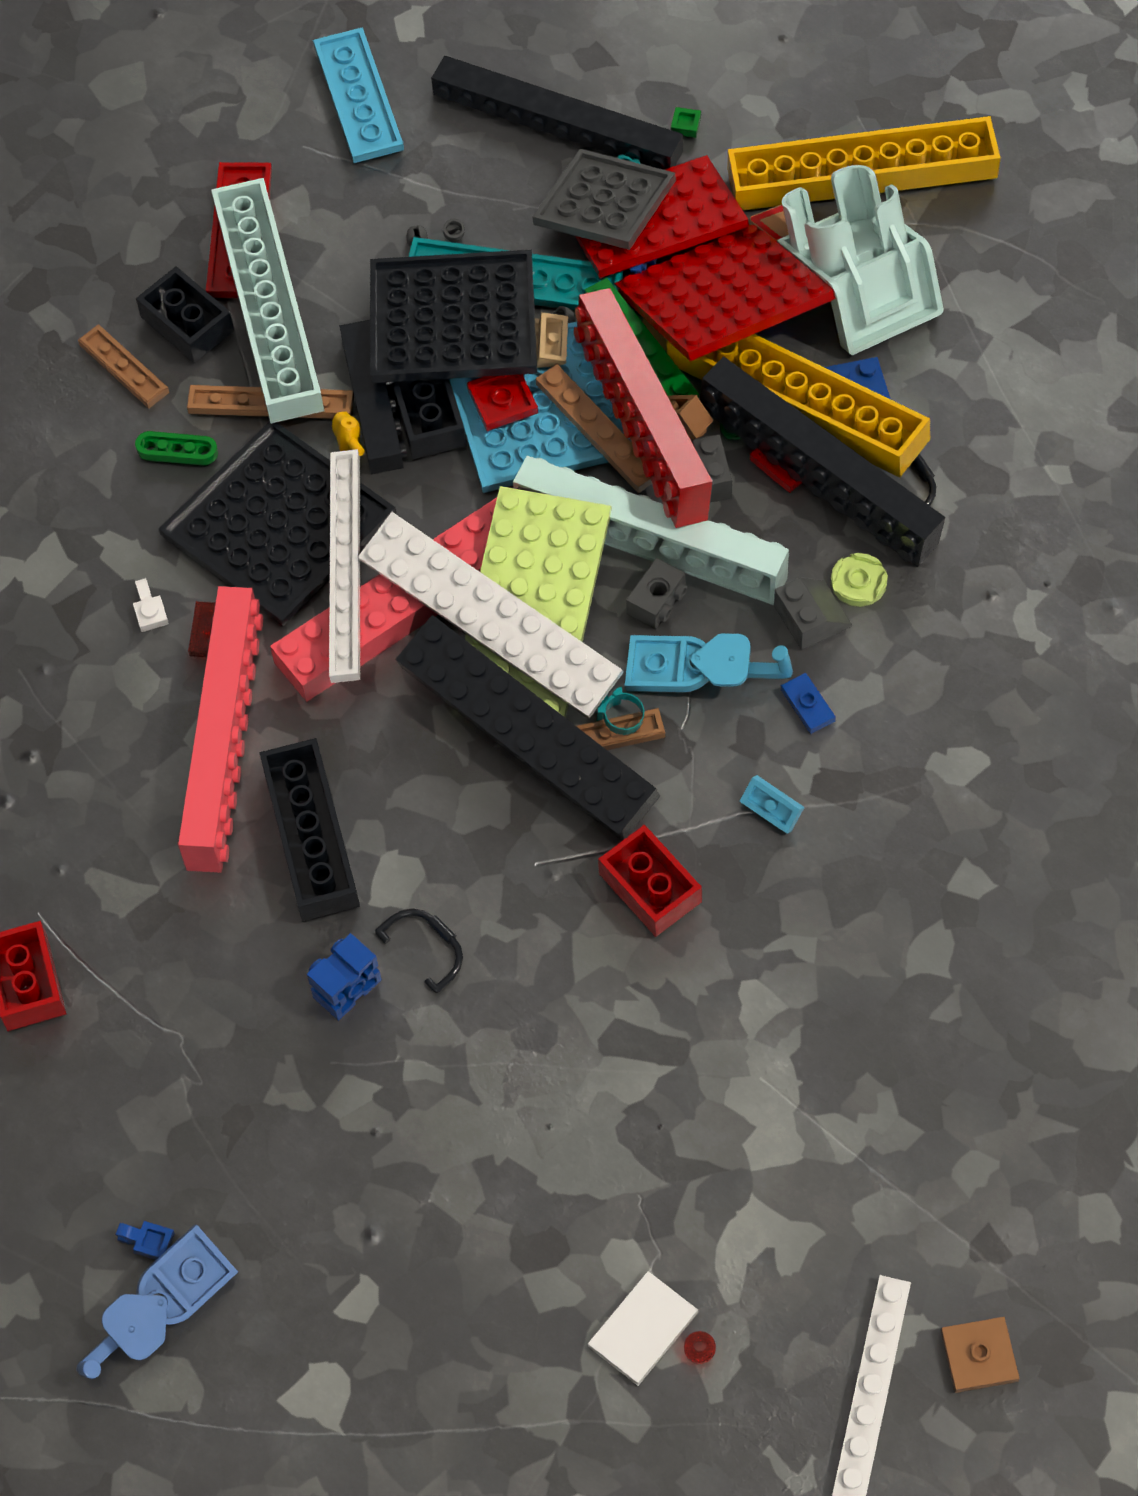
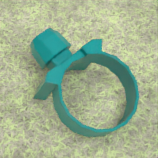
M619 687L610 697L607 694L598 706L596 721L604 719L605 725L616 734H632L643 723L645 712L643 703L638 697L629 693H623L622 687ZM621 699L630 700L640 708L642 719L634 727L627 729L618 728L607 719L606 711L613 706L621 705Z

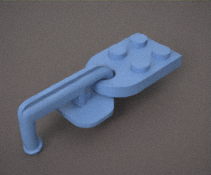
M198 1225L192 1226L142 1273L137 1284L136 1294H123L105 1309L102 1315V1326L109 1335L77 1364L76 1370L78 1374L90 1379L98 1377L101 1373L100 1364L118 1347L132 1359H146L164 1343L166 1324H177L188 1319L238 1273Z

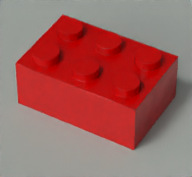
M645 824L598 858L599 875L655 937L702 903V886Z
M41 920L0 932V1017L7 1031L66 1015L48 936Z

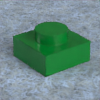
M676 107L671 130L681 133L683 136L696 138L701 121V111Z

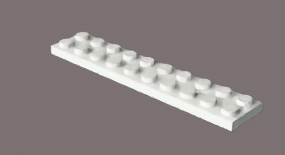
M393 512L390 513L358 556L359 560L588 719L623 674L621 668Z

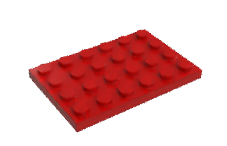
M707 155L665 169L675 172L676 181L630 250L575 236L599 278L749 227L747 216Z

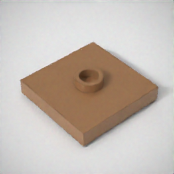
M1005 1317L941 1328L955 1393L1019 1382L1020 1378Z

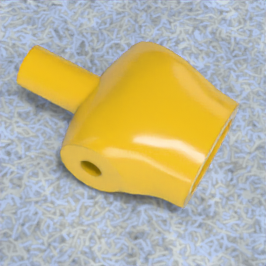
M338 412L332 420V431L337 438L339 450L358 449L359 455L362 456L365 451L359 443V422L348 412Z

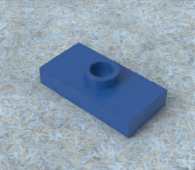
M806 673L781 685L782 693L810 734L836 721V716Z

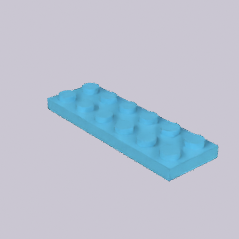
M363 27L313 40L314 48L353 163L403 151V141Z

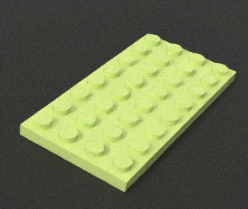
M500 486L480 572L583 642L612 508L610 505ZM465 635V640L566 718L567 703L469 635Z

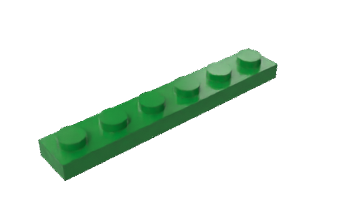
M608 278L584 289V294L607 288L611 289L667 396L697 395L699 398V393Z

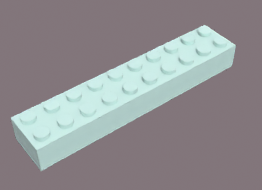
M264 178L212 189L215 209L270 423L323 412L324 406Z
M526 456L513 481L514 489L610 505L612 511L604 544L653 562L658 558L686 574L774 605L775 589L785 585L787 580L789 549L777 542H768L759 539L752 533H743L731 529L730 526L724 523H715L709 520L675 528L671 518L666 517L662 503L653 501L645 495H636L628 492L620 486L608 485L595 477L580 475L570 468L555 466L542 458Z

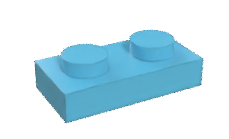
M758 775L752 777L739 801L786 834L793 830L805 808Z

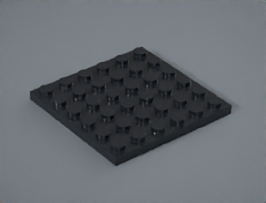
M532 249L370 259L371 383L538 374Z
M269 421L159 528V533L228 586L252 588L255 599H259V609L284 626L330 580V460L279 423L271 424ZM361 482L360 549L375 535L391 512L396 514V508Z

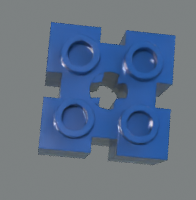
M351 933L345 939L341 938L336 941L330 950L332 955L327 959L316 960L310 966L307 973L309 984L312 986L313 998L338 1021L356 1005L355 1001L359 997L367 995L382 980L380 971L377 969L378 961L376 955Z

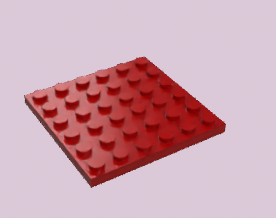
M749 225V227L732 234L721 236L706 245H699L694 250L675 255L668 261L652 265L641 273L628 275L614 283L623 299L689 361H693L836 299L833 288L769 234L759 230L755 225Z

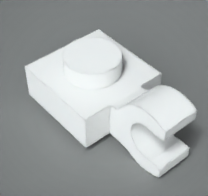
M146 578L135 581L141 601L133 603L141 632L168 625L161 596H151Z

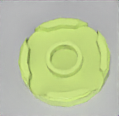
M854 553L850 554V557L841 558L837 561L832 569L830 584L833 593L840 601L851 606L862 607L871 605L881 599L886 591L888 575L877 558L869 554Z

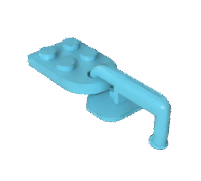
M721 633L708 643L692 636L630 635L625 689L626 691L691 692L701 688L708 681L715 686L733 687L741 685L747 678L787 679L792 676L793 669L788 649L783 645L777 646L772 651V658L778 663L750 662V641L742 634Z

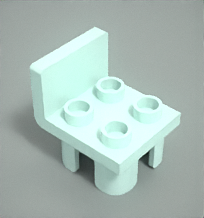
M863 165L847 166L833 172L831 182L838 213L816 223L814 222L808 192L802 187L788 192L782 198V207L789 235L777 240L780 245L834 289L836 299L832 300L831 304L840 345L851 355H855L941 315L944 310L933 253L929 243L904 223L898 189L892 184L885 187L887 200L881 203L876 175L872 169Z

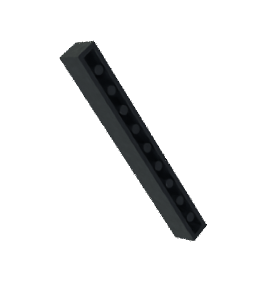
M444 55L431 77L433 95L441 99H448L465 107H471L489 115H495L510 122L531 127L536 131H543L560 139H567L584 147L603 151L608 155H625L632 160L638 159L643 165L665 170L675 166L683 152V134L452 57Z

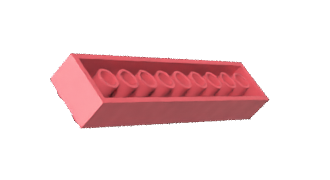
M497 497L433 539L479 572L482 566ZM380 574L360 587V667L424 625L432 615L435 617L438 615ZM330 607L270 646L275 665L306 702L335 684L331 683L329 677Z
M218 586L178 842L187 871L222 873L223 862H228L229 845L226 844L227 835L231 836L233 832V818H230L231 809H236L237 793L234 792L235 783L240 782L241 767L238 766V759L243 757L245 749L244 740H241L242 732L248 729V714H245L246 706H251L252 689H249L250 681L255 680L256 674L253 657L259 654V639L256 638L257 631H262L263 615L259 614V599H255L252 588Z

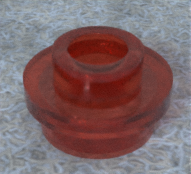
M696 1331L686 1338L684 1353L691 1362L704 1364L709 1362L715 1355L716 1343L710 1334ZM697 1342H702L706 1345V1348L703 1351H697L694 1345Z

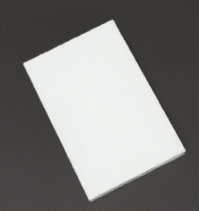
M648 1271L590 1340L588 1347L639 1386L698 1314V1309Z

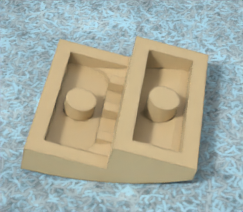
M541 312L540 319L535 318L537 368L553 367L557 364L564 365L566 364L568 316Z

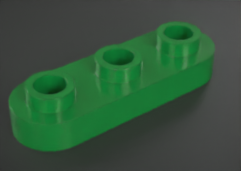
M147 431L140 434L135 441L137 453L144 460L208 465L213 463L218 457L217 444L214 439L208 436Z

